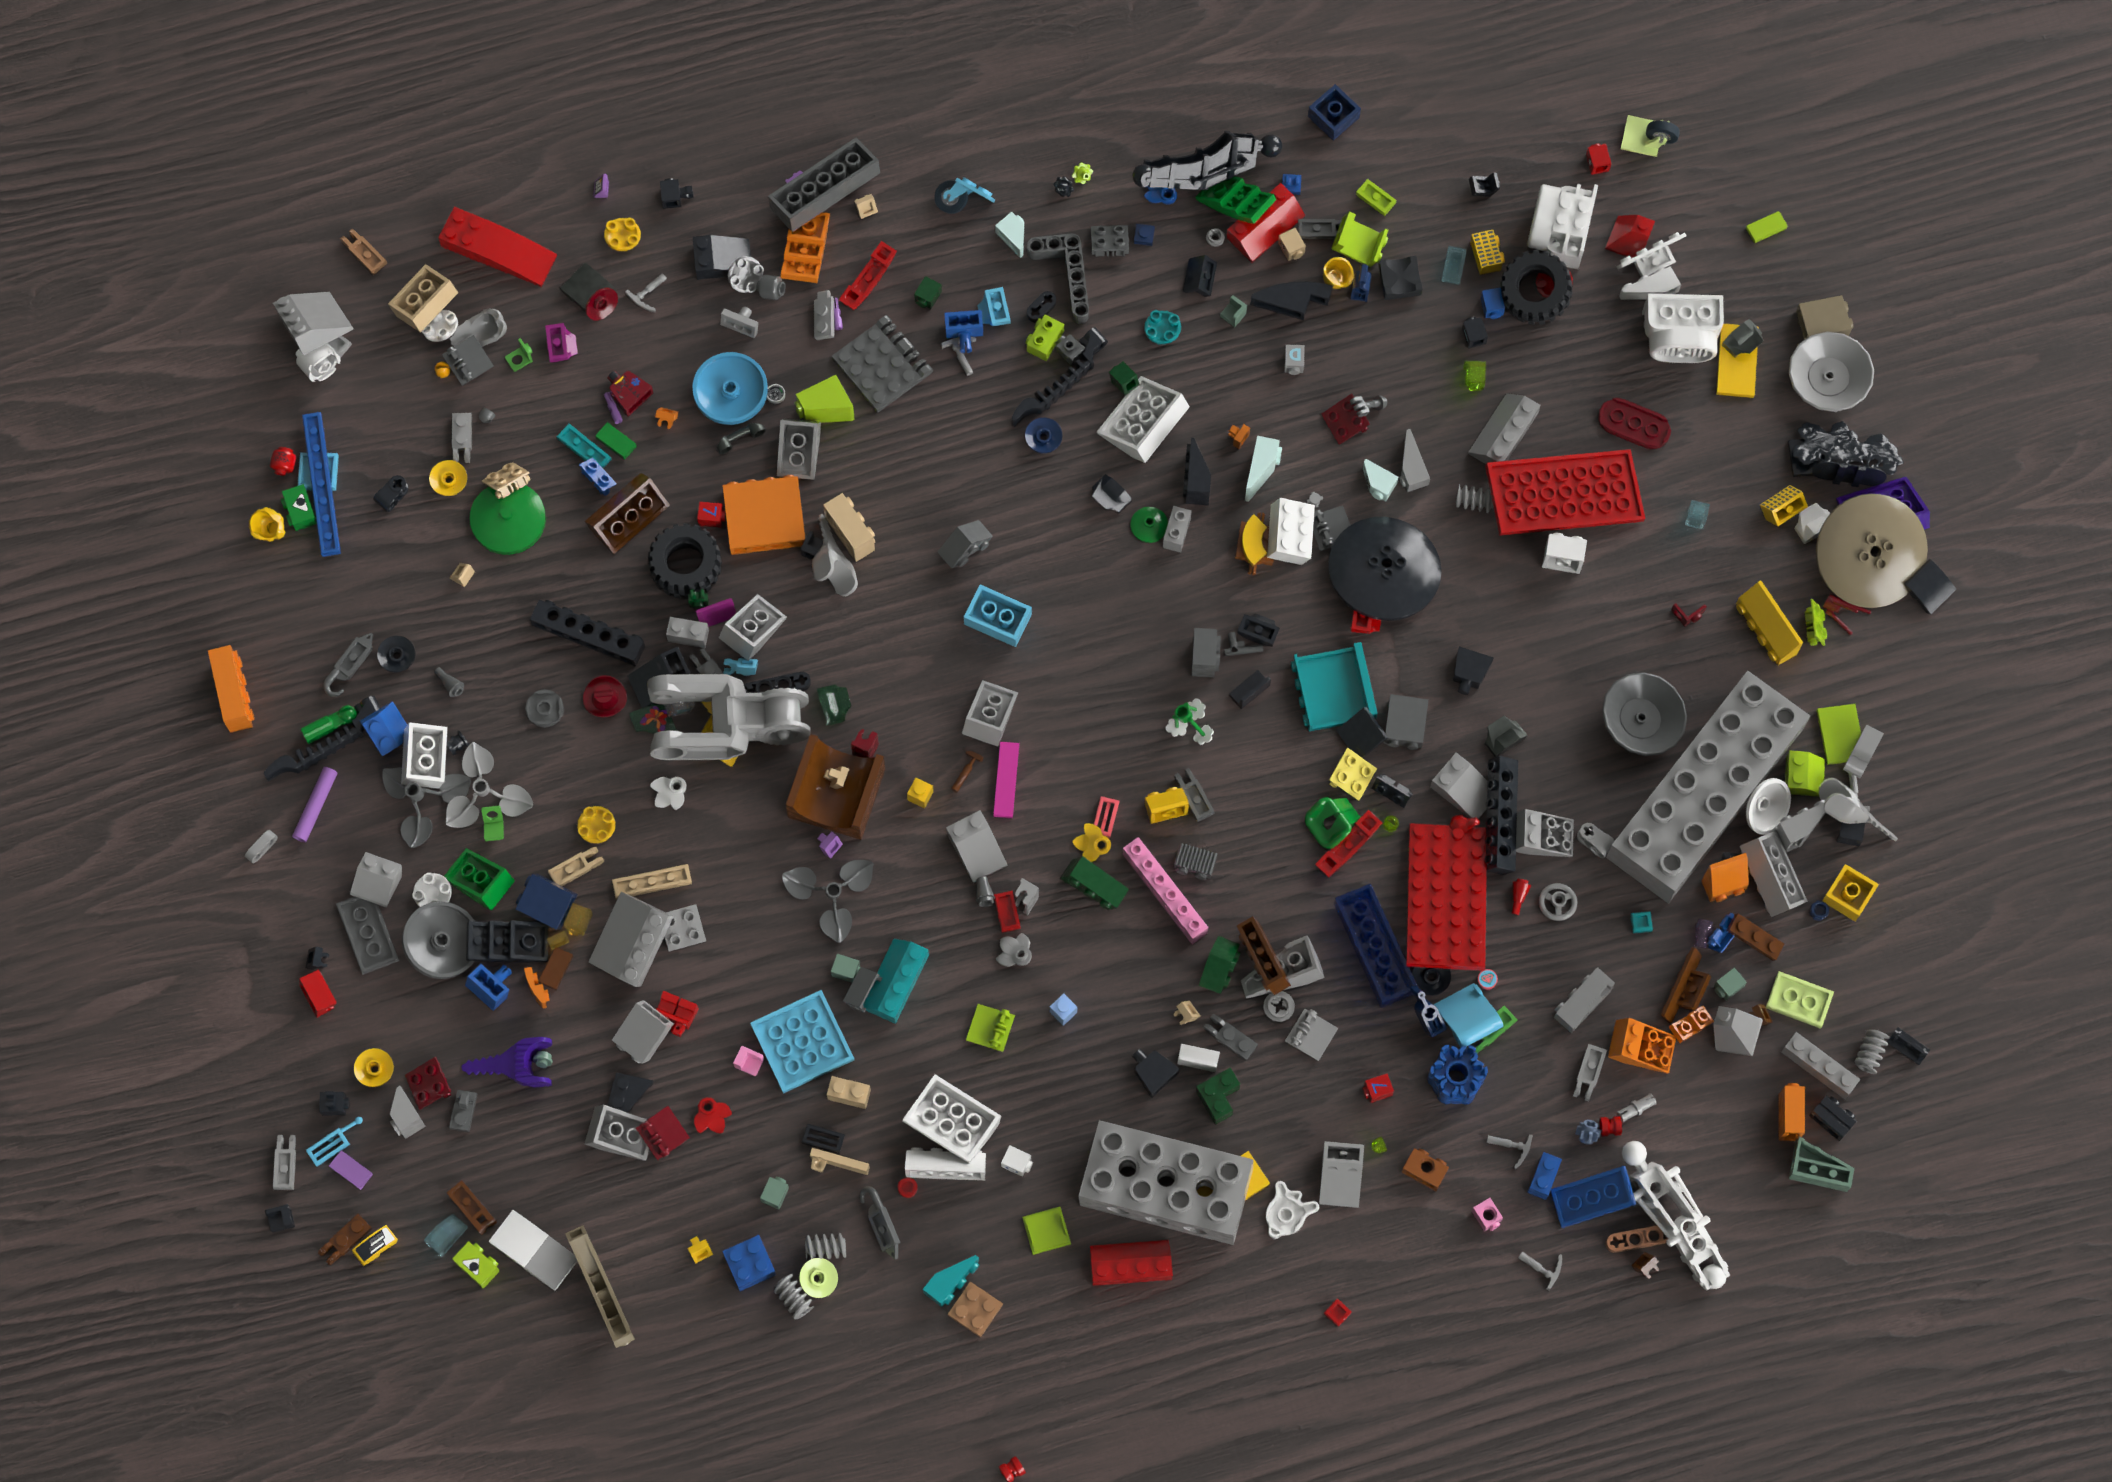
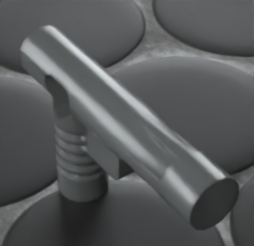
M1235 632L1228 633L1230 648L1224 649L1225 656L1263 652L1262 644L1245 646L1244 641L1236 640ZM1233 648H1235V649L1237 650V652H1231V651H1232Z

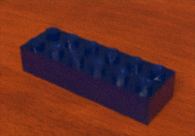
M1371 883L1336 897L1334 906L1380 1007H1386L1414 995L1410 989L1414 985L1417 986L1410 968L1406 966V959Z

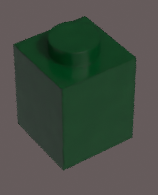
M925 276L914 294L916 304L922 308L932 309L942 292V285Z
M1124 362L1114 366L1109 371L1111 382L1125 396L1140 385L1137 374Z

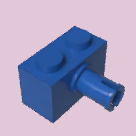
M982 310L944 313L946 339L959 338L960 352L965 353V346H967V353L972 352L971 337L983 336Z
M480 964L468 975L465 986L494 1011L507 999L510 989L502 982L512 972L509 968L505 970L507 966L502 965L496 973L492 974Z

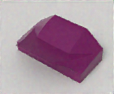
M564 323L545 326L550 363L568 360L571 356L578 354L576 335L569 332Z

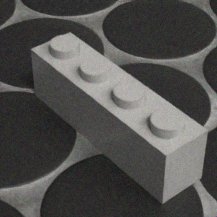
M1797 1032L1781 1052L1843 1099L1848 1097L1861 1080Z

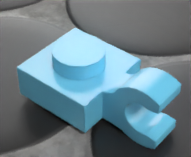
M739 658L736 661L725 659L724 665H729L731 668H724V674L731 675L736 671V674L744 676L755 675L758 660L750 659L748 661L744 658Z

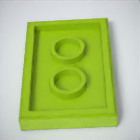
M1849 704L1818 708L1817 716L1827 765L1846 763L1861 736L1856 705Z

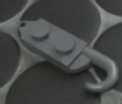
M372 633L360 638L356 637L335 664L334 669L323 683L324 692L328 696L338 697L344 692L343 689L338 692H332L330 685L335 679L347 681L352 678L373 650Z
M866 1186L860 1192V1201L862 1204L865 1203L864 1196L867 1192L873 1200L874 1204L869 1208L868 1218L882 1252H887L893 1259H898V1244H900V1240L888 1211L883 1206L876 1189Z

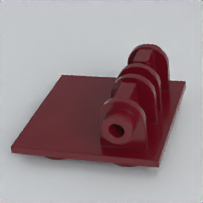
M1352 393L1321 413L1339 445L1360 431L1362 433L1368 430L1367 426L1370 425L1366 416L1358 417L1357 412L1360 410L1355 411L1353 408L1356 404L1351 405L1350 400L1355 398Z
M436 1057L405 1074L419 1110L441 1097L447 1098L451 1096V1089Z
M666 1106L636 1127V1130L657 1160L666 1157L673 1149L690 1138L669 1106Z

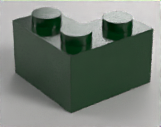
M1220 936L1217 937L1209 953L1199 986L1221 994L1224 987H1228L1231 977L1228 976L1229 971L1233 972L1241 954L1238 951L1239 943Z
M1231 1067L1196 1086V1093L1215 1125L1233 1115V1109L1226 1097L1240 1089V1082Z

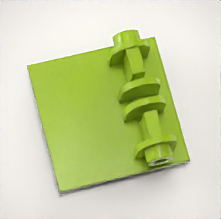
M1811 599V607L1806 608L1805 612L1806 626H1811L1806 628V631H1808L1807 641L1810 642L1811 646L1817 645V642H1821L1825 646V639H1827L1826 628H1823L1825 612L1820 608L1819 604H1816Z
M978 1004L966 1041L1003 1052L1015 1015L1010 1014L1006 1009L1000 1011Z

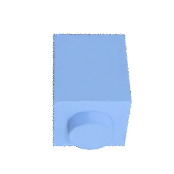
M1063 993L1050 1006V1013L1064 1026L1077 1013V1006Z

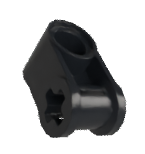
M400 475L393 476L375 494L373 500L385 511L390 512L408 492L409 488L405 479Z

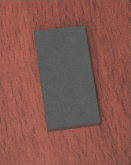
M355 896L336 903L362 975L399 961L378 904Z

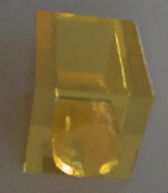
M573 903L564 923L567 932L578 936V934L584 936L593 915L591 909Z

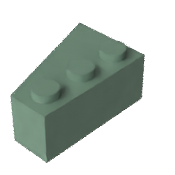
M1799 1136L1795 1141L1789 1179L1848 1192L1852 1185L1854 1168L1838 1158L1823 1152L1819 1147L1811 1145Z

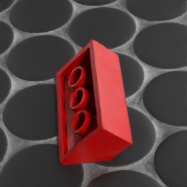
M1282 183L1270 192L1274 194L1277 200L1254 224L1237 220L1227 229V239L1251 263L1276 243L1280 234L1291 230L1298 223V219L1305 217L1294 195Z
M1169 1240L1090 1246L1093 1286L1172 1280L1173 1272Z

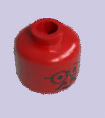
M279 447L273 451L270 468L275 470L274 473L276 475L286 476V473L293 472L296 462V455L293 453V450Z

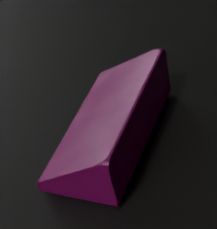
M732 598L698 609L696 614L699 622L708 623V627L730 620L736 614Z

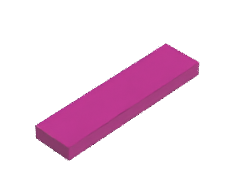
M1000 742L994 817L1013 818L1019 743Z

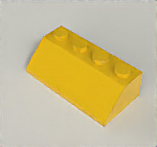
M1760 580L1738 598L1736 608L1747 619L1748 627L1757 634L1759 643L1768 650L1769 658L1773 662L1775 661L1777 665H1780L1796 656L1803 642Z

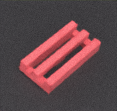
M1101 796L1094 825L1098 826L1103 803L1107 802L1101 831L1103 836L1110 838L1119 800ZM1111 803H1112V804H1114V808H1113V812H1112V816H1111V820H1110L1108 832H1106V831H1104V830H1105V826H1106V822H1107V818H1108L1110 806H1111Z

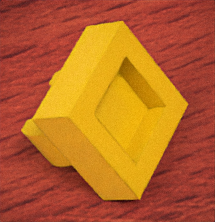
M697 1236L690 1239L693 1246L689 1247L688 1250L695 1264L713 1255L706 1239L701 1242Z

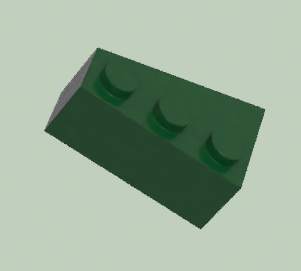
M1083 856L1072 859L1060 877L1064 882L1099 902L1107 910L1116 909L1129 890Z

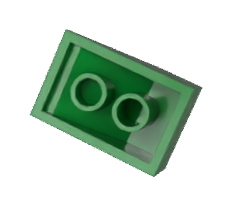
M467 848L444 875L452 886L491 911L515 882L505 868Z

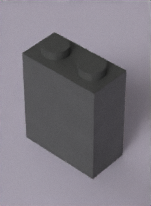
M1390 694L1385 734L1388 738L1384 743L1390 747L1406 746L1410 750L1422 749L1429 699Z

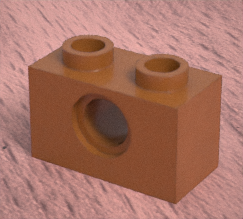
M1414 1148L1403 1167L1402 1173L1437 1191L1449 1167L1446 1166L1447 1163L1439 1158L1435 1160L1429 1157V1153L1425 1150ZM1428 1164L1431 1167V1171L1424 1172L1421 1169V1165Z

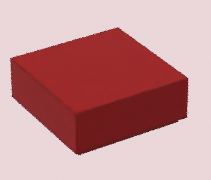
M1336 1299L1324 1312V1315L1339 1327L1352 1312L1339 1299Z

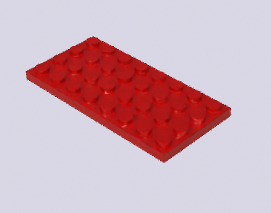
M1631 449L1488 462L1485 465L1499 535L1644 522L1645 520Z
M1410 823L1407 967L1485 971L1487 864H1485V827H1472L1464 834L1463 829L1455 828L1452 830L1449 825Z

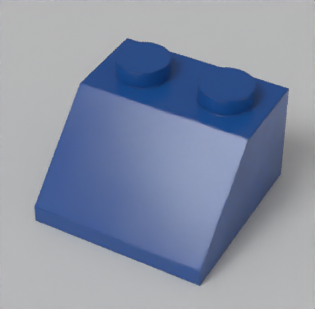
M393 701L360 721L381 756L389 753L404 742V729L407 723Z

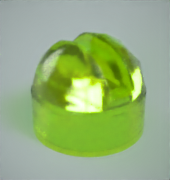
M1393 815L1387 816L1383 822L1384 829L1388 832L1396 831L1399 826L1397 817ZM1388 819L1393 821L1396 825L1394 826L1390 821H1388Z
M1382 1136L1374 1139L1371 1143L1372 1150L1375 1153L1387 1151Z

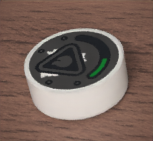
M778 384L769 386L768 401L773 404L781 403L785 399L784 388Z

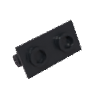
M1379 774L1371 789L1405 808L1408 800L1413 795L1410 792L1411 790L1401 784L1395 787L1393 785L1396 781L1385 774Z
M1899 1027L1896 1028L1887 1041L1889 1045L1918 1065L1921 1064L1930 1049Z

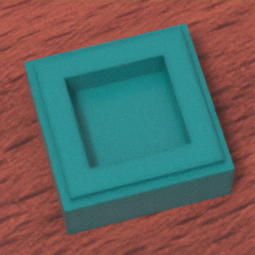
M1650 911L1630 914L1633 933L1653 931Z

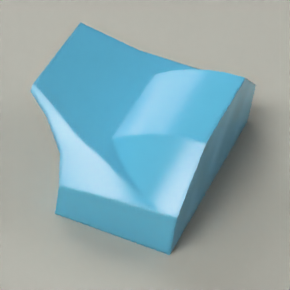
M1003 287L985 290L983 300L977 305L978 310H982L983 324H990L991 326L1010 324L1011 320Z

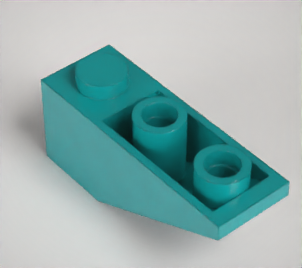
M974 1255L934 1274L923 1288V1293L941 1307L944 1304L948 1305L954 1298L953 1293L957 1288L961 1289L967 1282L965 1279L969 1273L973 1274L979 1267V1257Z

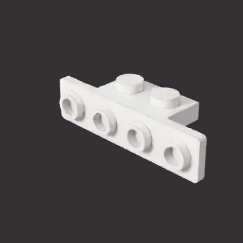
M1677 232L1669 236V241L1665 243L1661 240L1652 245L1653 248L1648 251L1644 248L1636 252L1637 256L1632 259L1630 256L1621 259V264L1616 267L1619 270L1634 262L1641 277L1649 276L1658 269L1665 268L1676 262L1668 245L1686 237V234L1679 235Z

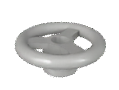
M1554 883L1545 887L1540 893L1539 907L1542 913L1549 919L1562 921L1571 917L1576 911L1577 897L1574 891L1567 885ZM1554 889H1561L1566 891L1567 893L1565 894L1564 892L1557 891L1553 895H1551L1548 892ZM1571 898L1572 903L1569 911L1562 914L1561 908ZM1545 899L1553 904L1555 914L1550 913L1546 909ZM1555 899H1560L1562 903H1556Z

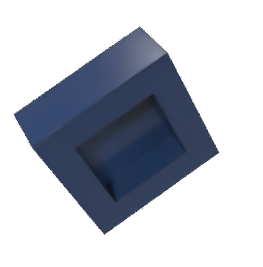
M1136 224L1134 244L1152 246L1155 226Z

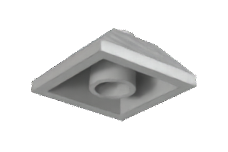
M1719 1006L1714 1021L1716 1050L1753 1056L1763 1020L1735 1008Z

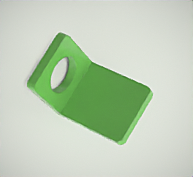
M521 338L518 339L520 348L505 356L506 361L514 372L533 362L531 357L533 352L528 343L524 344ZM516 355L523 358V361L518 365L512 362V358Z
M501 806L481 808L484 821V840L504 839V821ZM494 811L498 815L491 818L487 816V813Z

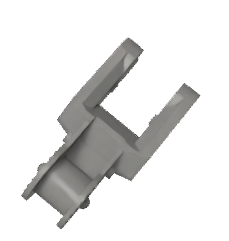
M727 674L659 675L647 681L650 701L653 703H712L713 733H682L670 730L654 733L650 754L656 759L728 760L745 754L749 741H760L770 745H792L793 743H799L808 739L811 734L810 727L801 722L800 709L809 703L808 694L795 688H779L761 693H746L742 680Z

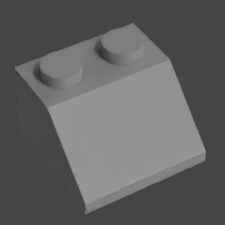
M365 852L357 867L350 895L387 907L402 878V865Z
M398 1086L390 1111V1116L393 1119L390 1123L398 1136L402 1134L406 1139L426 1126L402 1087Z

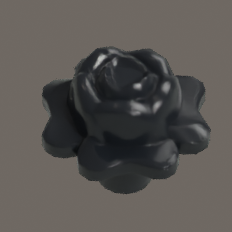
M1065 176L1062 178L1057 177L1056 182L1053 183L1055 191L1062 197H1070L1071 192L1074 191L1073 183Z

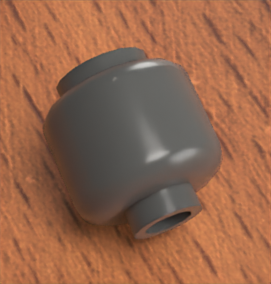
M764 275L757 282L756 289L763 299L778 300L784 295L786 286L781 277Z

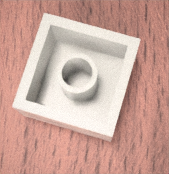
M1561 533L1549 534L1542 568L1580 574L1587 540L1579 536L1567 537Z

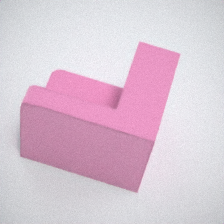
M741 1046L733 1064L735 1068L756 1076L764 1061V1057L760 1053Z

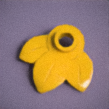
M1090 823L1084 824L1085 834L1073 840L1075 847L1083 851L1082 856L1090 862L1097 860L1099 855L1106 854L1111 848L1109 838L1102 835V831L1098 826ZM1100 841H1103L1105 843V847L1103 849H1100L1098 847V843Z

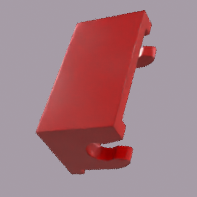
M319 970L299 978V986L316 1018L334 1009V1005L337 1002Z

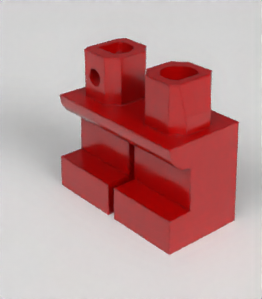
M663 991L656 1010L674 1023L671 1033L681 1037L685 1029L689 1030L699 1008L693 1002L683 998L680 1000V997Z

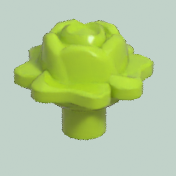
M1082 162L1079 163V166H1074V172L1072 173L1074 182L1085 184L1086 181H1090L1093 170L1090 169L1089 164H1083Z

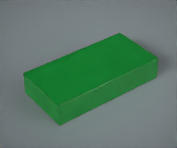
M608 422L595 436L597 440L624 460L637 447L635 442Z

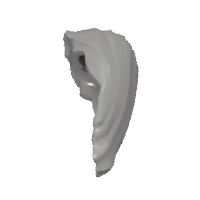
M486 309L466 320L462 325L457 326L454 335L450 338L451 345L455 347L472 335L475 336L481 347L496 342L505 335L507 325L501 312L496 309Z

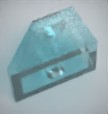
M452 1214L439 1223L424 1241L442 1257L468 1226Z

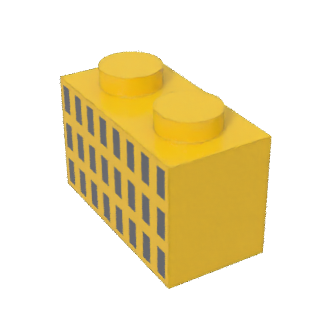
M1494 230L1472 234L1470 243L1479 274L1500 271L1503 263H1505L1503 252L1499 251L1500 241L1498 235L1495 236Z
M1791 485L1760 504L1765 519L1776 526H1780L1808 507L1803 492Z

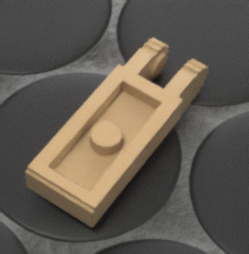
M592 847L548 870V873L554 883L564 886L591 871L592 868L602 864L604 859L598 857L588 863L586 859L598 852L597 847Z

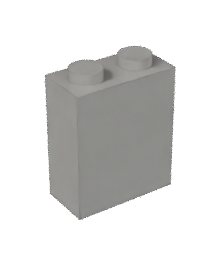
M642 1000L635 1004L612 1041L616 1043L617 1048L629 1053L634 1061L643 1064L651 1059L674 1023Z

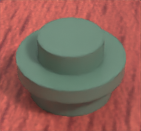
M538 1051L533 1057V1061L540 1068L551 1066L553 1062L551 1059L552 1055L545 1051Z

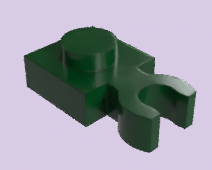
M701 589L700 592L690 590V594H688L690 608L701 609L709 606L708 594L704 593V589Z

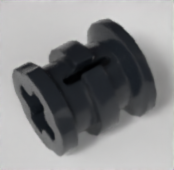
M459 730L455 737L454 735L451 736V739L446 742V746L453 756L456 754V751H461L463 746H469V743Z

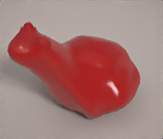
M1457 815L1452 817L1450 828L1452 830L1455 828L1463 829L1465 834L1472 827L1479 825L1480 821L1476 817L1465 818L1463 815Z

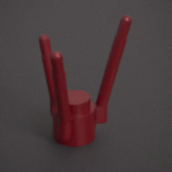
M1831 594L1823 608L1827 609L1825 613L1831 616L1850 635H1852V631L1834 612L1838 613L1841 607L1855 613H1858L1859 610L1871 614L1870 610L1849 604Z

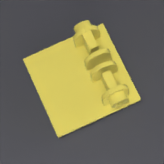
M1346 748L1329 779L1331 781L1330 785L1334 788L1340 787L1359 801L1377 768L1349 748Z

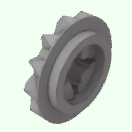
M1281 991L1276 995L1270 993L1264 1001L1263 1009L1266 1016L1272 1021L1283 1022L1289 1020L1292 1016L1295 1004L1289 994ZM1283 1000L1282 1007L1285 1009H1280L1279 1012L1276 1014V1007L1273 1005H1278L1279 1002Z

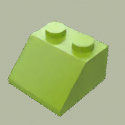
M1790 750L1786 756L1785 783L1789 787L1790 794L1820 797L1819 786L1824 781L1825 759L1810 752Z

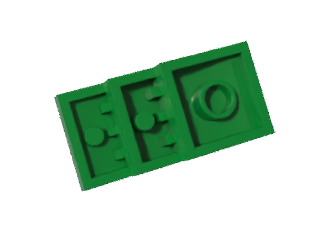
M1235 176L1209 187L1208 190H1201L1195 197L1197 201L1211 209L1252 224L1277 200L1274 194L1261 192L1258 186L1246 184L1243 178Z

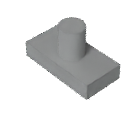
M742 307L739 314L725 308L722 311L720 325L755 338L758 332V322L749 318L752 313L749 308Z

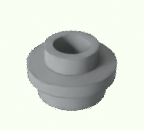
M1217 228L1209 230L1206 235L1207 243L1214 247L1222 245L1225 239L1224 233ZM1216 236L1219 239L1213 240L1212 237Z

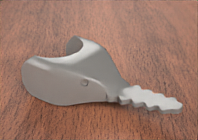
M820 514L818 520L822 527L821 531L823 532L822 536L824 539L823 545L812 559L813 576L817 581H824L828 578L833 584L836 593L846 597L857 588L856 573L851 562L848 561L837 546L825 516Z
M1835 778L1825 779L1819 786V796L1821 800H1825V813L1847 824L1872 823L1873 826L1884 832L1892 840L1897 841L1898 838L1872 816L1850 788Z

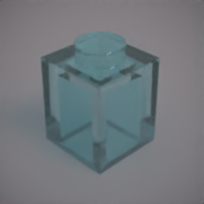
M1691 500L1685 525L1703 529L1710 504Z

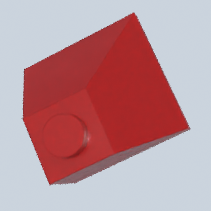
M1640 215L1618 216L1605 249L1626 257L1630 256L1631 259L1636 257V252L1646 247L1655 221Z

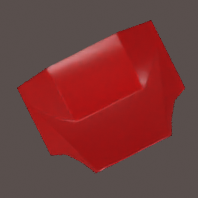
M1353 611L1351 632L1370 634L1371 632L1380 631L1381 620L1366 617Z

